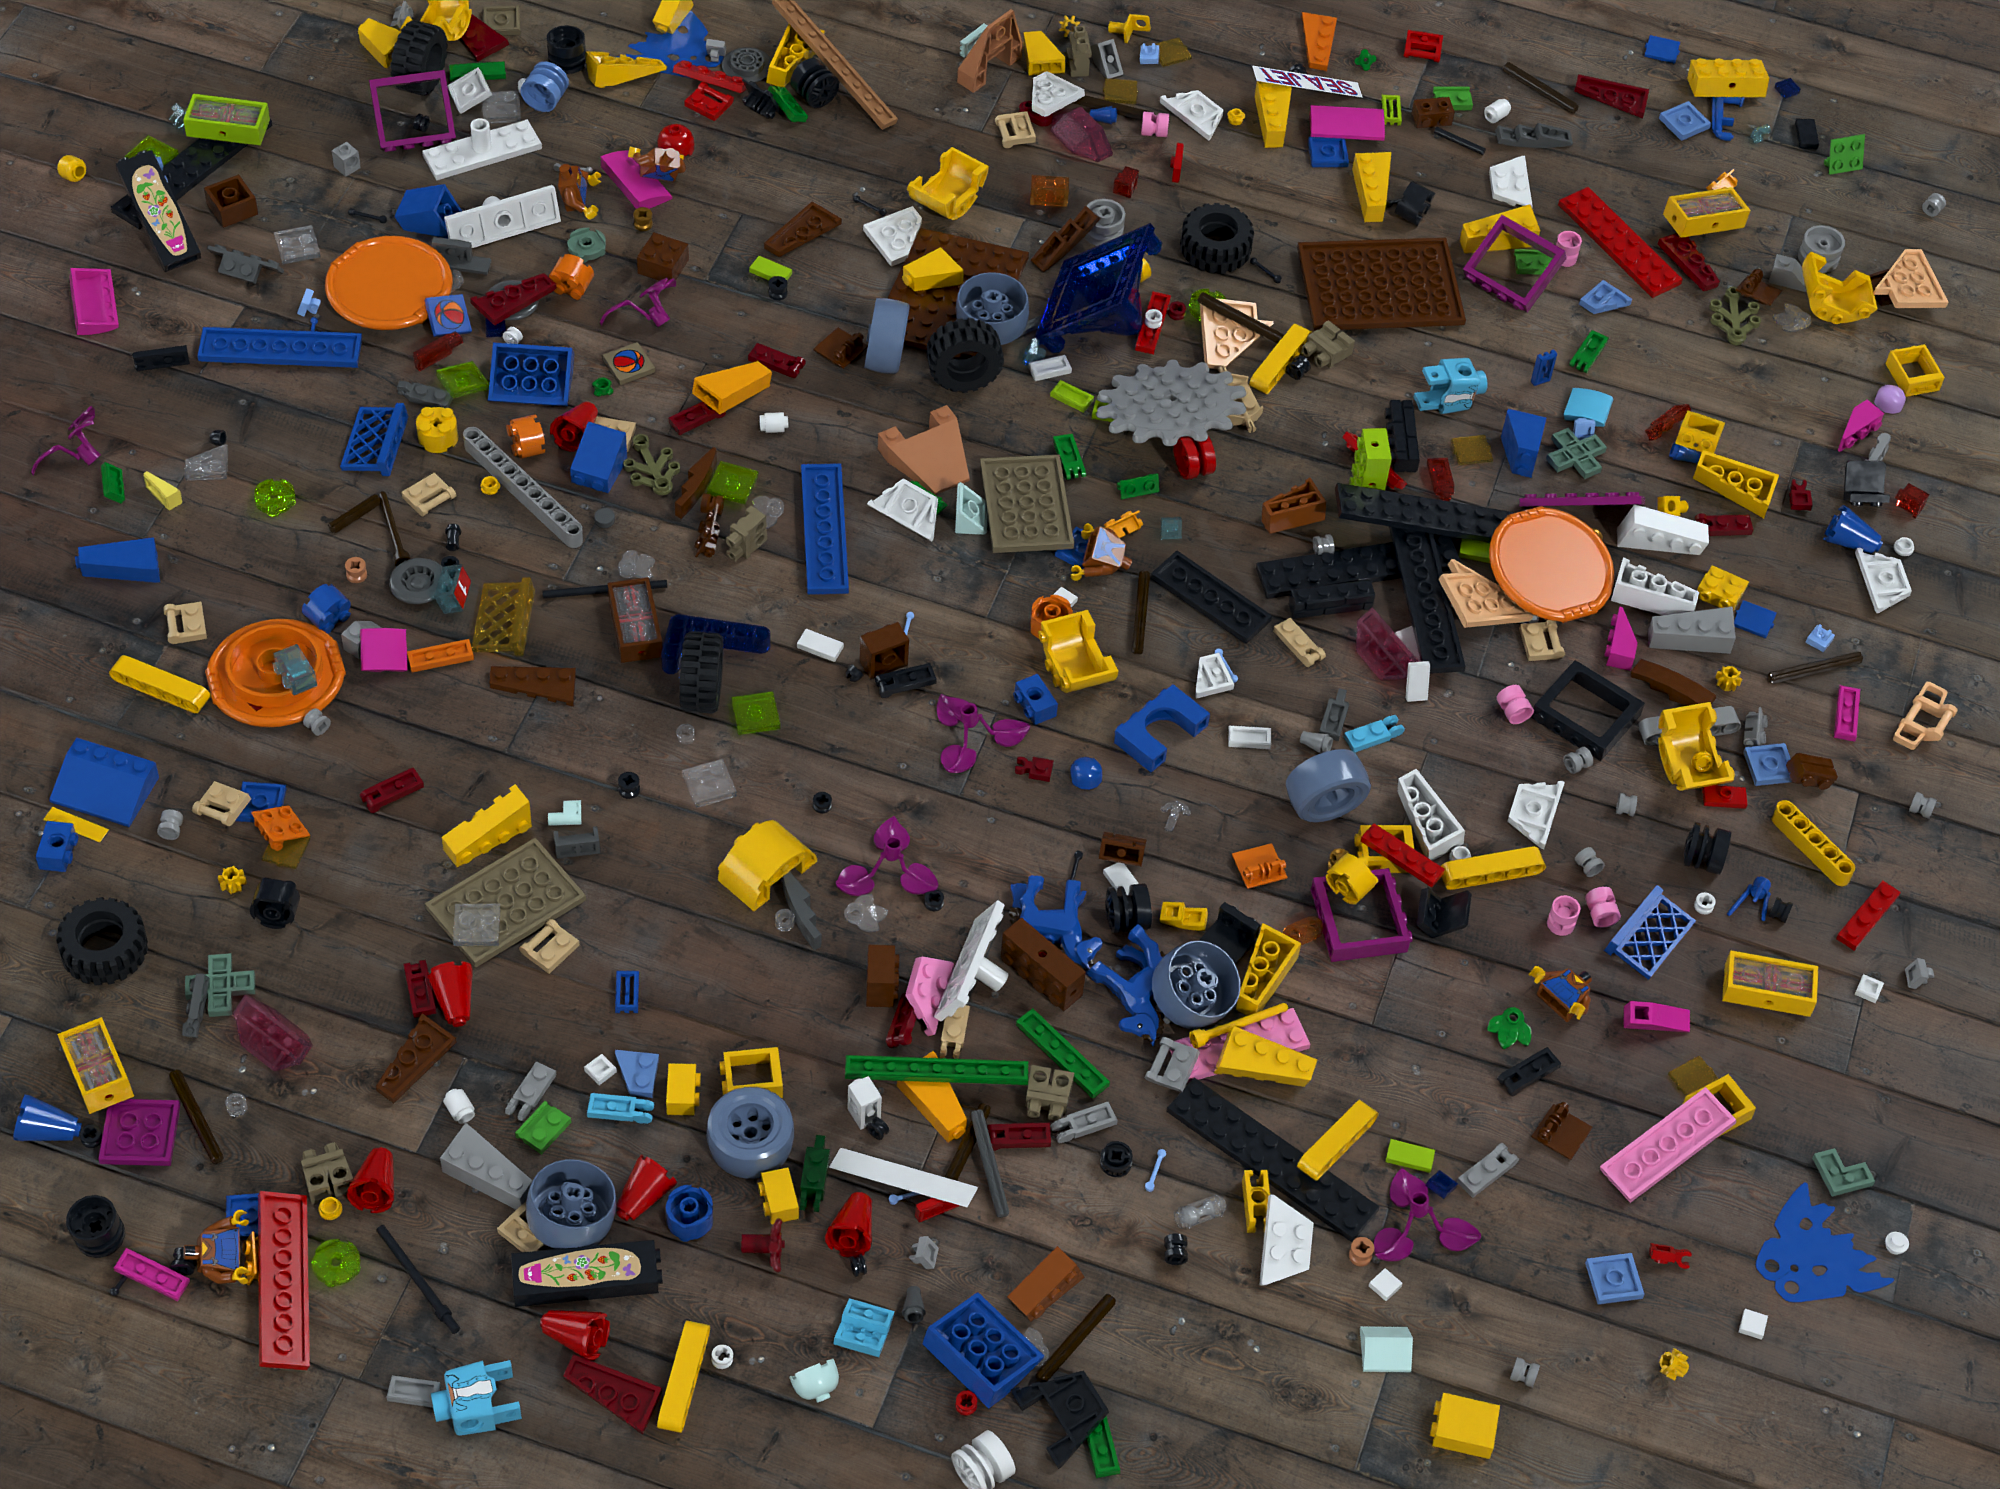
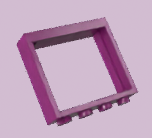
M445 70L369 80L380 150L384 149L385 152L396 151V147L402 146L404 150L413 149L417 144H422V147L433 146V142L441 141V144H446L456 138ZM440 80L449 133L385 142L376 88Z
M1501 215L1467 262L1463 271L1465 278L1470 280V283L1474 284L1476 282L1481 285L1480 287L1488 293L1493 292L1501 301H1508L1515 309L1528 313L1567 257L1563 249ZM1502 230L1552 258V261L1525 298L1475 270Z
M1389 868L1371 870L1378 878L1376 885L1383 884L1398 936L1341 943L1326 894L1327 891L1333 890L1328 885L1326 876L1313 878L1311 893L1331 962L1408 952L1410 942L1413 940L1412 933L1407 929V916L1401 910V896L1396 893V880L1394 876H1391Z

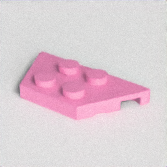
M922 956L915 958L905 995L913 1006L917 1018H922L927 1026V1029L924 1031L925 1034L932 1036L935 1035L939 1022L934 1015L951 977L954 963Z

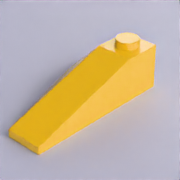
M585 51L589 80L598 88L621 84L664 71L667 68L659 59L637 57L636 60H633L631 57L620 54V57L609 56L608 52Z

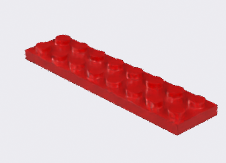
M1589 187L1559 200L1558 206L1650 297L1654 298L1682 284L1683 279Z
M260 1191L258 1194L259 1367L308 1370L310 1366L307 1195Z

